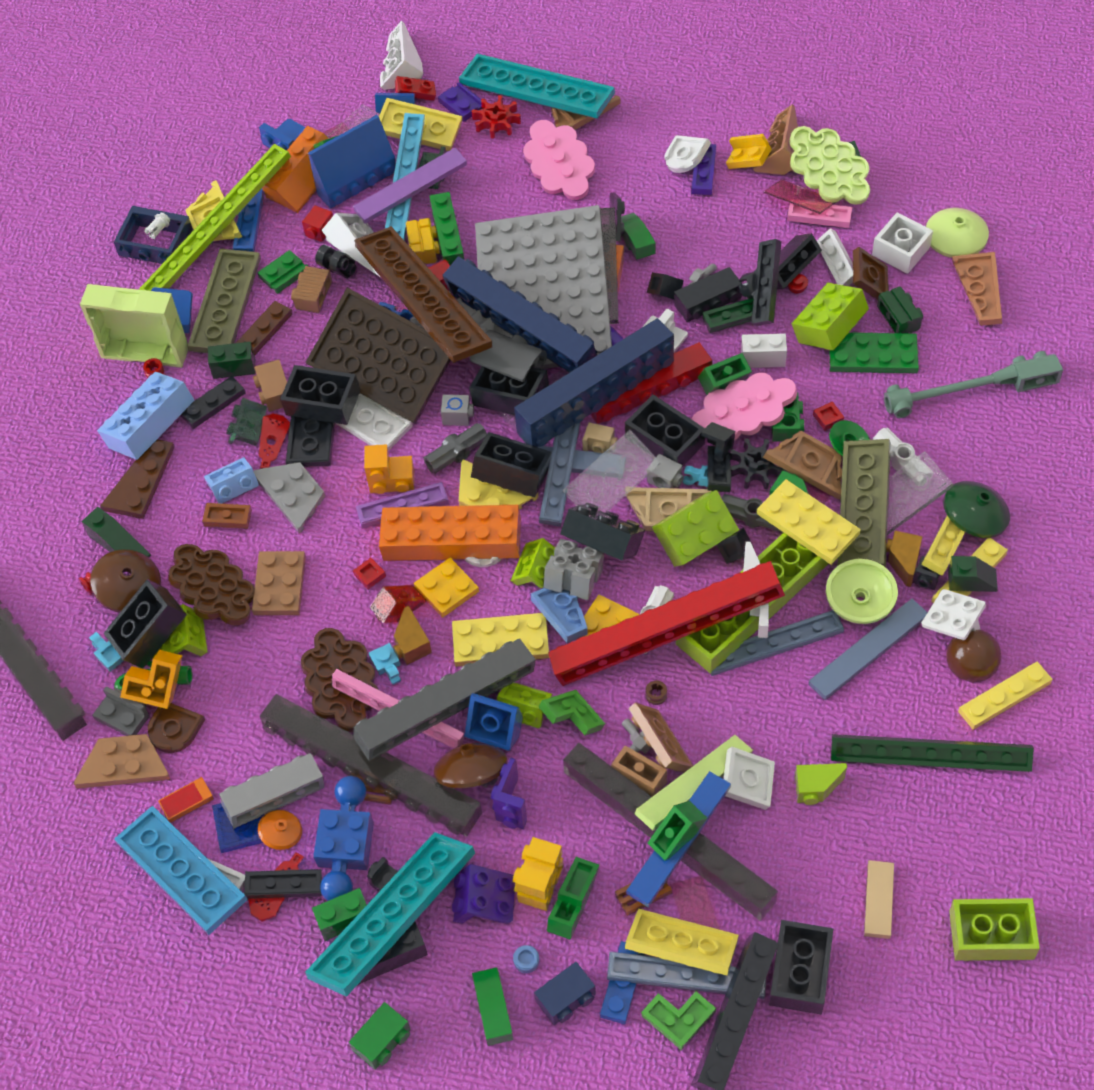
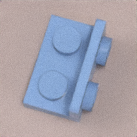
M244 457L204 476L217 502L221 504L259 486L252 467Z

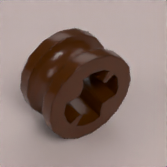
M658 680L648 683L645 691L647 701L653 705H660L665 702L667 698L666 685ZM657 689V692L661 690L660 696H656V694L653 696L652 690Z

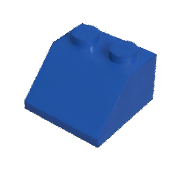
M472 693L464 737L510 751L520 736L523 716L519 707Z

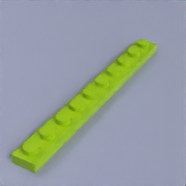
M274 144L138 290L151 291L154 287L169 289L291 157L289 152Z

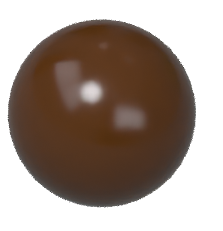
M980 629L976 631L971 630L966 640L955 637L951 639L946 651V660L950 670L958 678L968 682H981L992 677L998 670L1001 663V649L996 639L988 632Z

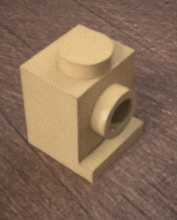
M588 423L582 440L583 451L590 450L610 454L611 450L615 451L618 438L615 437L614 428Z

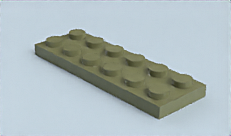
M219 249L188 343L189 351L208 353V346L234 344L261 260L259 252Z
M889 439L844 441L840 516L861 530L860 535L838 557V565L853 559H868L886 567L891 450Z

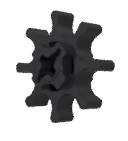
M746 438L744 440L745 452H737L734 449L730 452V460L739 462L738 465L731 466V476L733 477L737 474L745 475V489L749 488V484L753 480L761 481L764 489H768L770 480L767 476L775 475L779 477L784 470L763 458L769 447L768 439L764 440V444L761 447L756 448Z

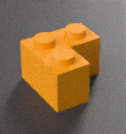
M387 444L364 446V469L370 493L383 494L385 492L415 490L412 456L389 457Z
M159 650L153 658L151 671L131 666L124 676L120 698L168 709L174 699L183 655Z

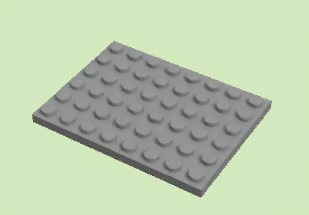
M599 205L475 223L477 265L479 270L488 271L496 281L499 282L501 280L505 282L510 290L514 292L519 291L529 302L538 303L546 313L549 314L551 312L555 314L563 324L566 325L568 323L577 330V333L582 336L584 334L589 336L594 341L597 355L612 347ZM493 324V331L511 338L513 337L497 325ZM546 358L545 364L541 369L559 366Z

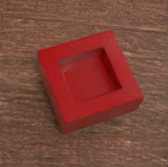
M833 401L813 410V416L824 431L832 428L838 421L844 420L843 414Z
M371 557L353 570L354 576L368 590L386 577L385 571Z

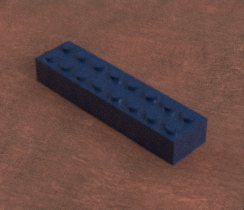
M458 256L442 275L448 290H450L455 299L461 297L462 302L476 311L480 310L484 318H491L493 324L510 335H519L529 345L545 350L547 359L570 373L597 356L594 341L585 334L582 336L577 333V330L568 323L566 325L563 324L555 314L551 312L549 314L546 313L538 303H531L519 291L514 292L510 290L505 282L501 280L499 282L496 281L488 271L479 270L469 259L465 261Z
M656 318L514 407L517 434L526 444L542 447L555 436L563 434L569 427L582 422L588 415L598 412L605 404L615 401L624 392L634 389L643 380L651 378L662 368H667L674 361V334Z

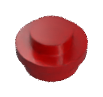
M798 274L787 286L792 293L799 294L807 288L808 279L803 274Z

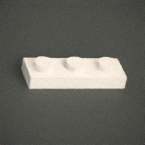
M830 228L817 240V243L822 249L821 254L837 284L849 286L853 283V263L836 231Z

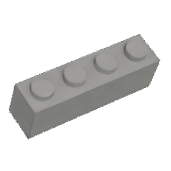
M309 753L305 756H298L285 765L275 766L269 772L260 776H252L242 784L230 786L224 792L219 793L221 804L234 829L270 811L279 809L323 789L324 780L314 758Z

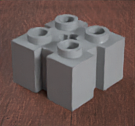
M560 538L554 550V556L550 557L545 566L544 588L560 593L563 589L568 590L571 596L574 595L588 600L594 589V582L597 583L602 573L604 553L589 546H586L584 549L579 548L578 543Z

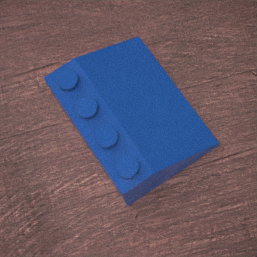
M378 115L371 117L308 152L317 195L330 209L395 172V156Z

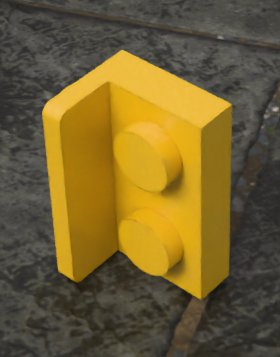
M764 134L731 137L729 142L733 151L726 161V165L729 169L763 166L772 148Z

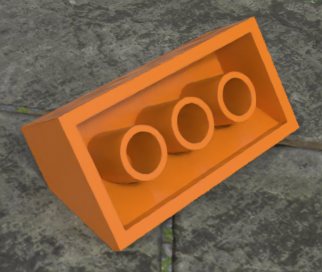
M306 126L287 151L291 155L289 160L262 188L266 198L299 213L316 191L308 152L314 150V144L329 139L324 133Z

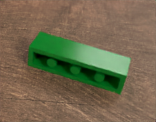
M450 192L429 195L442 261L446 260L451 266L458 256L464 259V253Z

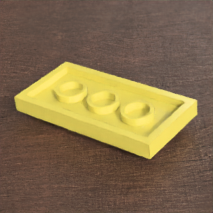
M386 98L379 115L386 136L400 139L405 113L424 114L425 123L421 144L446 151L452 149L462 123V116Z
M785 480L757 509V515L831 565L860 535V528L788 480Z
M542 613L452 621L455 667L474 663L480 660L484 654L488 652L493 653L506 642H513L519 638L535 659L550 658L548 654L546 618Z
M638 909L626 939L625 949L727 976L739 935Z

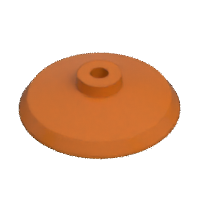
M273 810L266 813L260 819L258 835L261 841L268 847L276 850H285L299 842L302 836V825L293 813L286 810Z

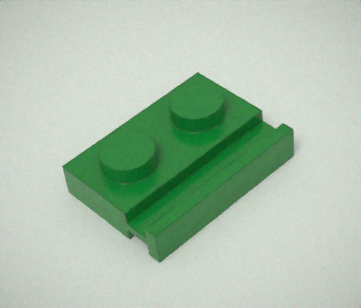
M288 250L257 273L258 277L278 294L297 281L300 272H304L305 266L308 265H305L299 257Z

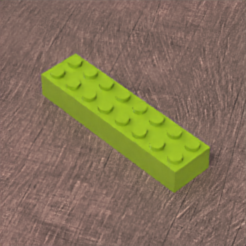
M785 533L757 556L760 564L772 562L785 593L784 597L768 603L769 619L829 564ZM749 610L676 640V645L711 674L717 666L721 665L731 653L735 652L745 640L750 638L759 629V616H750Z

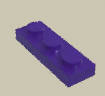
M710 144L700 163L694 167L691 194L712 195L716 144Z

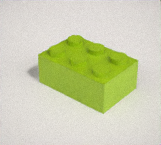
M827 282L791 324L798 343L834 350L869 310L862 289Z
M717 490L704 494L652 526L674 567L688 563L739 531Z
M1033 898L953 899L949 914L955 961L1035 959L1040 947Z

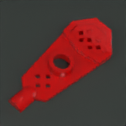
M272 413L263 416L259 457L262 459L260 469L269 468L270 463L277 459L290 428V422L283 415ZM272 439L275 441V444L269 445L267 441Z
M295 852L290 861H283L274 871L299 870L298 865L304 856ZM285 898L248 899L251 916L261 922L276 917Z

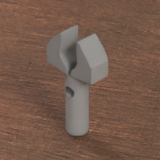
M710 264L704 270L697 268L689 278V280L693 281L690 284L710 276L717 270V266Z

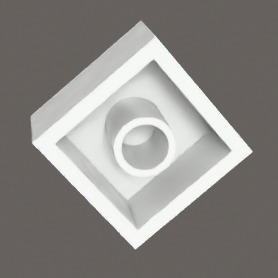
M897 212L874 238L872 256L908 274L930 248L933 230Z

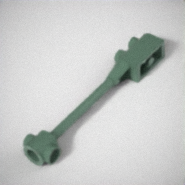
M1039 351L1034 354L1033 359L1026 360L1024 356H1018L1013 359L1009 366L991 375L910 393L907 387L900 389L897 384L891 385L887 388V392L884 393V403L889 414L894 413L896 418H904L912 412L914 401L988 384H1014L1017 392L1060 383L1063 368L1055 354L1047 355L1045 351Z

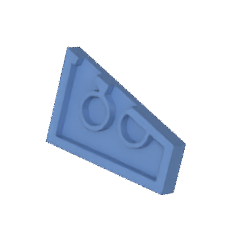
M546 588L531 593V601L566 643L587 635V625L582 610L579 607L577 596H571L570 591L564 589L561 593Z

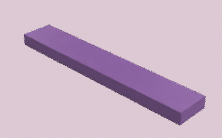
M455 147L354 205V211L366 224L465 167L467 160Z

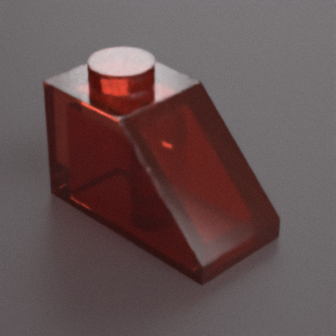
M414 585L383 586L369 608L375 613L379 621L392 623L400 621L405 607L409 606L413 612L425 604L427 600Z

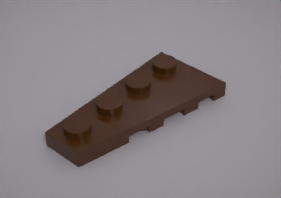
M157 439L138 460L134 461L102 502L100 508L105 512L144 519L175 448L173 442Z

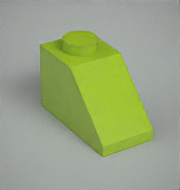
M847 763L796 765L797 803L814 805L818 802H823L845 779Z

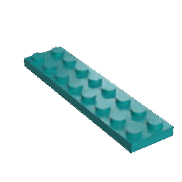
M476 54L459 76V82L462 85L597 119L615 94V87L481 54Z
M434 832L305 971L308 980L347 997L475 855L473 846Z

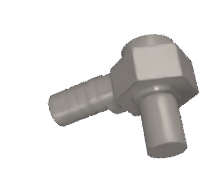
M625 719L622 722V726L631 735L630 739L633 743L629 748L646 754L651 747L645 742L643 731L639 733V729L632 721Z

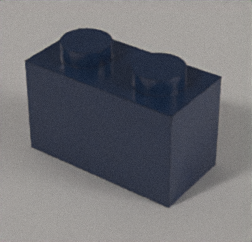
M575 962L536 990L534 997L536 1003L552 1024L555 1025L559 1021L561 1023L567 1021L578 1007L589 1005L595 998L596 988L580 965Z

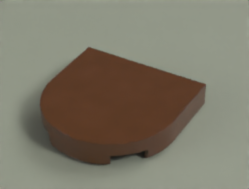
M172 703L168 709L158 707L147 727L149 739L152 745L159 751L165 753L179 752L193 742L205 721V717Z

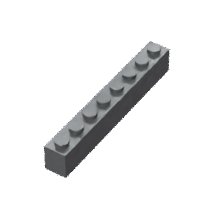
M520 638L513 642H506L493 653L488 652L480 660L465 664L459 671L443 676L439 682L433 685L424 686L411 697H403L398 704L390 708L385 707L381 709L377 715L369 719H362L354 727V740L370 761L468 708L472 693L488 697L534 672L536 659Z

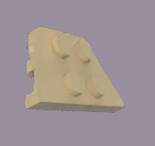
M625 487V495L645 531H653L652 526L704 494L711 492L707 491V489Z

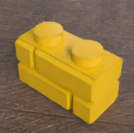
M429 218L419 219V221H407L406 228L409 247L423 263H436V254L440 253L438 241L434 242L433 239L437 238L436 226H431Z

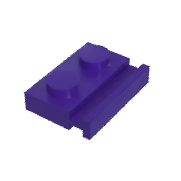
M460 82L457 83L456 87L452 86L438 96V102L453 114L462 116L463 122L472 117L473 109L479 110L482 108L481 99Z

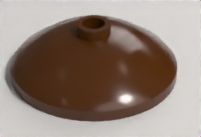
M116 550L107 553L96 562L91 572L90 586L93 595L100 604L120 613L147 579L161 586V577L155 563L146 555L133 550ZM129 572L131 575L125 576L123 573Z
M482 743L463 744L450 750L438 760L434 767L435 779L440 784L451 788H469L483 785L500 776L504 763L508 764L507 756L501 749L493 745Z

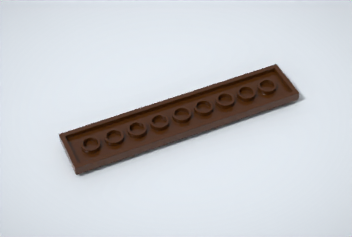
M392 226L354 240L358 251L453 363L493 348L492 340Z

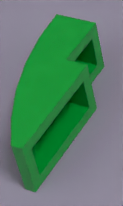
M634 213L621 216V222L624 223V235L621 236L628 250L632 251L635 259L656 254V243L642 220Z
M575 857L558 892L557 901L548 917L547 932L571 940L599 870V864Z
M495 967L472 973L487 1045L491 1046L514 1040L498 968Z

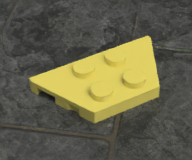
M216 180L211 183L212 188L206 195L202 193L185 210L190 218L193 229L224 198ZM235 219L213 241L241 238L242 235Z
M462 460L458 500L460 506L519 505L520 510L522 505L531 499L533 501L537 500L538 493L535 497L526 496L513 490L503 489L500 486L471 478L473 463Z

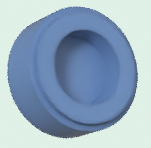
M529 945L519 947L513 955L515 968L522 973L535 971L539 965L537 950Z

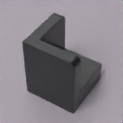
M652 272L647 293L674 300V292L682 288L684 280Z
M713 422L702 430L701 436L708 438V443L716 446L714 457L721 460L724 459L733 449L735 431Z
M743 527L716 545L726 564L745 556L746 542H751Z

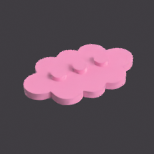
M548 120L536 121L530 128L531 140L525 144L523 149L525 160L531 164L533 176L541 179L543 190L549 194L563 192L571 200L584 198L589 192L587 180L595 173V163L590 156H587L586 144L577 140L576 131L570 126L563 125L556 128Z
M756 373L750 376L747 381L735 380L729 383L725 390L717 389L708 393L704 399L705 408L696 412L692 420L704 428L713 422L734 430L735 441L741 434L754 435L760 431L762 426H772L779 423L785 414L784 406L795 400L797 388L795 383L788 378L773 381L771 376L766 373Z

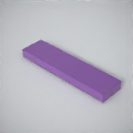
M440 482L356 506L362 528L381 523L382 508L443 506L449 504L443 483Z

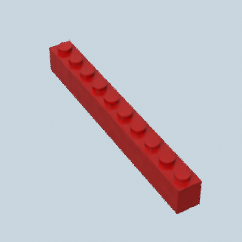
M772 562L759 564L752 569L737 573L723 581L715 582L701 590L690 592L684 597L668 601L662 606L646 610L640 615L624 619L618 624L602 628L596 633L580 637L574 642L558 646L556 649L548 652L554 675L560 684L565 686L784 597L785 593Z

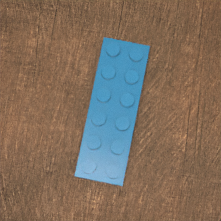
M151 806L114 838L116 843L208 935L248 900L245 894L154 806Z

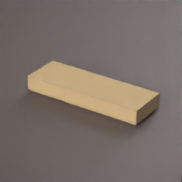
M868 860L864 936L891 938L894 863Z

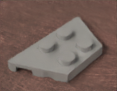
M300 462L254 470L260 486L298 533L302 532L304 529L303 525L308 517L311 518L316 507L325 498L322 488Z

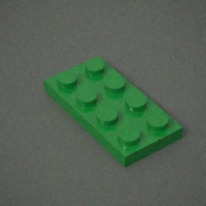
M849 332L834 350H829L830 372L918 374L917 334Z

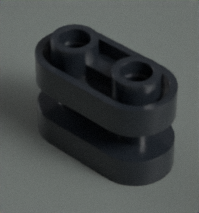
M325 244L321 245L316 253L315 262L323 269L330 270L331 273H336L346 279L355 274L357 269L355 260L348 254L339 250L336 251Z

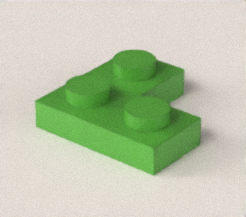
M577 690L544 699L538 706L552 724L571 719L584 735L600 731L605 725V722Z
M695 991L678 1010L658 993L641 1012V1016L682 1051L716 1012V1007Z

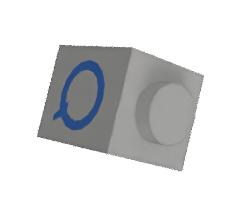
M443 395L441 406L443 425L469 426L470 417H474V404H470L469 395Z

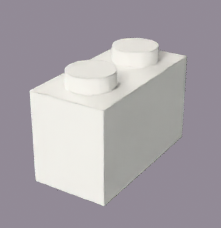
M786 334L742 335L741 353H743L749 367H785L787 356Z

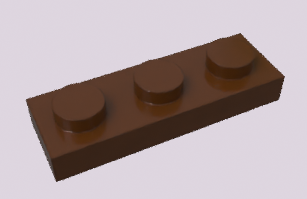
M274 301L236 343L251 342L254 355H256L293 315L292 310Z

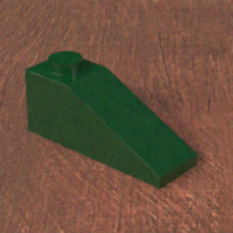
M96 507L81 521L87 535L107 551L133 550L149 558L151 557V554L131 534L101 508Z

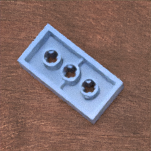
M154 372L97 431L109 449L138 460L189 407L194 398L183 381Z

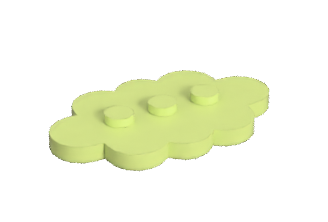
M801 126L793 130L789 141L790 146L794 150L790 165L793 171L804 175V182L808 187L819 189V195L822 199L831 203L838 202L844 198L850 204L858 205L868 199L870 186L865 179L868 176L869 164L864 158L855 156L856 152L852 144L842 142L838 133L829 128L815 132L809 127Z

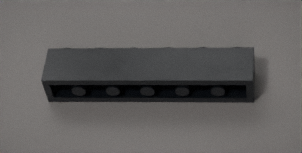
M757 932L747 937L691 1086L700 1090H724L778 947V942Z

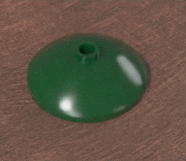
M975 481L957 482L950 486L944 495L943 505L947 516L959 529L970 535L980 538L996 537L1002 534L1009 525L1010 512L1006 502L998 492L983 483Z

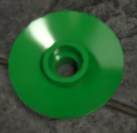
M847 420L835 423L829 433L833 448L842 457L844 441L870 440L868 434L861 426Z

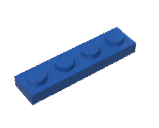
M263 189L238 214L237 226L242 237L234 238L233 250L255 252L264 199Z

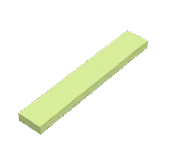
M736 735L732 736L638 807L635 815L649 828L655 830L660 826L674 805L690 800L709 771L721 778L724 776L727 749L735 747L752 753L753 750Z

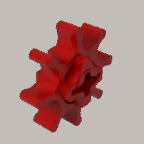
M499 95L498 101L493 104L488 103L486 99H481L483 110H472V119L480 120L475 122L476 132L490 129L491 139L495 138V133L499 132V130H504L508 135H512L510 124H521V115L519 113L513 114L518 111L517 102L513 101L509 105H503L502 95Z

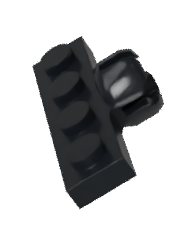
M778 239L759 242L756 270L743 274L739 279V282L747 281V283L738 285L742 296L748 299L754 298L751 324L756 326L774 323L782 242Z

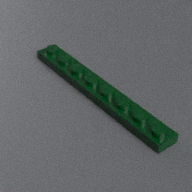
M832 734L830 759L831 761L1032 772L1034 747L1033 745Z

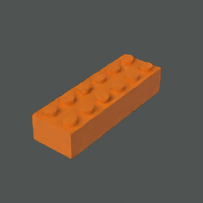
M519 505L382 508L379 549L383 561L447 560L450 557L452 559H466L467 557L478 559H491L492 557H498V559L520 558L521 515Z

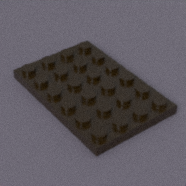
M347 287L305 363L313 368L356 374L361 389L360 394L416 424L451 360L424 328Z

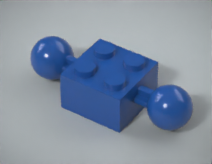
M355 776L343 777L335 786L334 794L336 800L341 805L340 810L320 809L313 858L318 867L332 868L331 872L324 876L320 885L321 894L327 901L353 891L352 880L346 874L347 869L368 870L374 822L370 812L355 811L356 806L360 805L366 797L365 784Z

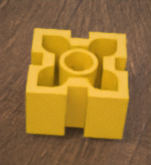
M532 837L530 845H525L522 852V859L525 860L524 864H522L521 868H516L513 876V882H515L514 892H517L518 902L544 911L548 910L554 894L553 890L564 867L561 845Z

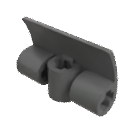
M488 330L486 334L492 340L493 348L470 356V361L524 382L531 367L540 369L543 367L547 353L545 350L529 345L519 335H514L511 338L493 330Z

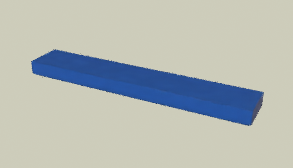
M710 771L689 800L707 817V820L697 834L668 860L665 861L654 850L626 890L627 895L647 907L650 906L731 788V783Z

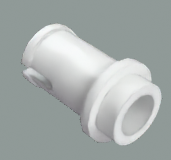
M162 212L156 214L155 220L145 229V233L148 234L150 232L149 237L155 239L164 227L169 226L170 218Z

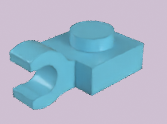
M702 465L701 469L685 466L684 474H690L691 476H684V484L692 485L699 481L698 485L707 487V466Z
M97 632L89 637L92 645L97 649L94 652L95 657L109 672L124 661L110 641L106 642Z
M390 643L368 653L379 675L386 672L392 685L401 681L400 674L396 668L401 664Z

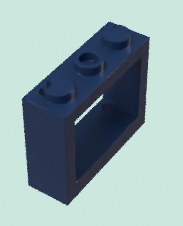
M132 206L114 240V245L119 256L163 264L192 233L193 228L189 216ZM162 212L170 218L169 226L164 227L162 230L176 233L169 249L132 242L139 226L147 228L155 220L156 214Z

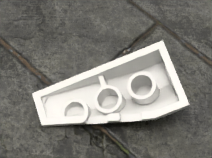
M401 21L389 35L386 51L389 53L383 61V65L386 68L385 72L382 71L380 75V86L383 90L394 89L397 76L421 79L423 76L421 59L405 23Z
M336 213L322 229L327 241L379 276L358 251L354 243L355 239L374 233L368 223L365 224L357 214Z

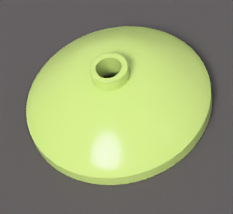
M963 208L941 210L935 213L926 225L927 228L933 230L931 247L936 252L951 258L952 256L979 253L986 246L989 237L986 222L978 214Z
M853 559L838 565L831 572L827 580L826 597L830 607L841 618L853 623L869 624L877 622L893 610L897 601L898 588L895 578L887 568L872 560ZM857 597H862L864 600H857Z

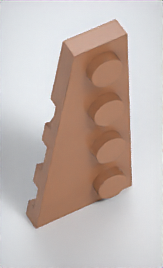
M995 252L952 256L953 265L980 326L1002 324Z

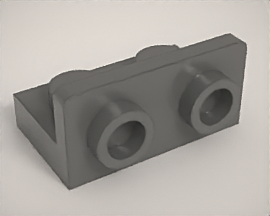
M106 686L103 690L106 697L93 713V718L125 736L137 735L150 717L145 708L146 705L141 702L120 698V689L115 688L113 690Z

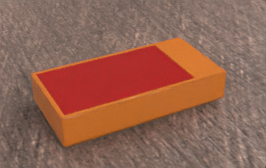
M200 777L163 797L158 802L168 821L172 823L212 801L214 798L204 779Z

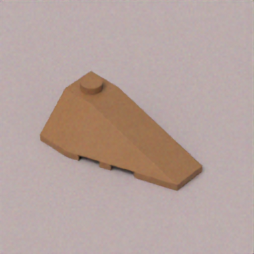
M793 104L777 114L769 130L771 135L767 138L772 150L763 166L753 167L755 172L785 175L789 171H793L790 160L794 150L790 146L789 141L793 130L798 128L796 110Z

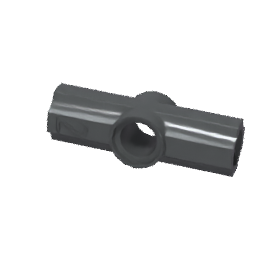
M476 423L459 435L451 434L447 436L442 442V446L423 457L429 471L436 474L454 461L461 463L462 460L467 459L471 450L482 444L487 435L485 428L480 423Z
M728 494L722 496V500L733 518L743 520L747 526L752 528L763 526L782 532L757 515V509L763 503L760 499L752 498L745 500Z

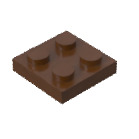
M857 247L853 250V284L878 300V296L881 293L888 291V266L861 247Z

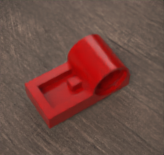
M401 76L396 77V93H415V98L435 100L436 89L434 81Z

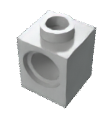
M661 454L657 455L647 469V482L658 488H678L683 481L682 465Z

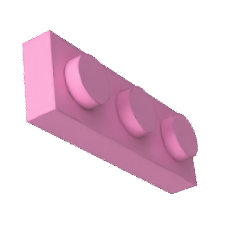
M790 200L787 221L849 228L852 207Z

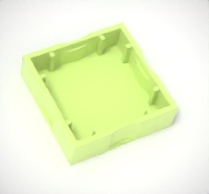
M87 284L80 306L87 324L92 329L94 341L101 358L141 362L157 358L164 366L183 367L189 350L188 342L171 293Z

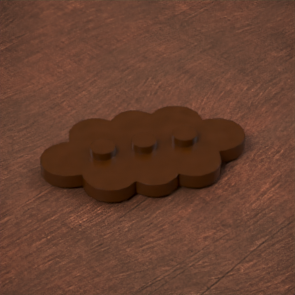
M193 544L178 546L174 551L173 562L175 565L169 569L168 581L174 588L180 589L181 600L187 604L194 605L193 610L195 614L202 619L212 620L220 617L223 622L232 626L246 623L250 618L249 603L253 600L255 588L252 583L243 579L241 568L229 564L228 556L222 551L208 550L203 552L202 549Z
M324 628L316 633L314 648L307 650L301 657V670L306 675L305 690L313 697L312 709L318 717L323 719L334 718L337 726L342 731L354 732L356 724L365 719L366 711L373 709V707L333 688L332 675L338 669L378 689L373 683L375 669L370 663L366 662L367 649L362 643L358 641H345L343 634L339 630Z

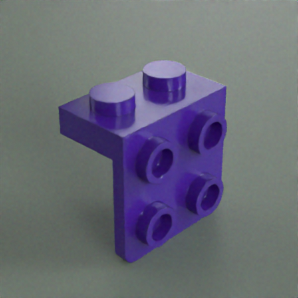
M510 758L508 764L504 763L502 766L499 785L493 787L491 799L493 800L492 810L495 811L496 820L503 822L505 826L512 829L517 827L524 829L527 823L525 799L512 795L518 781L516 759Z
M473 864L468 865L457 873L454 878V888L456 889L455 899L452 903V911L454 912L453 922L463 924L474 916L505 924L513 921L515 882H513L512 874Z

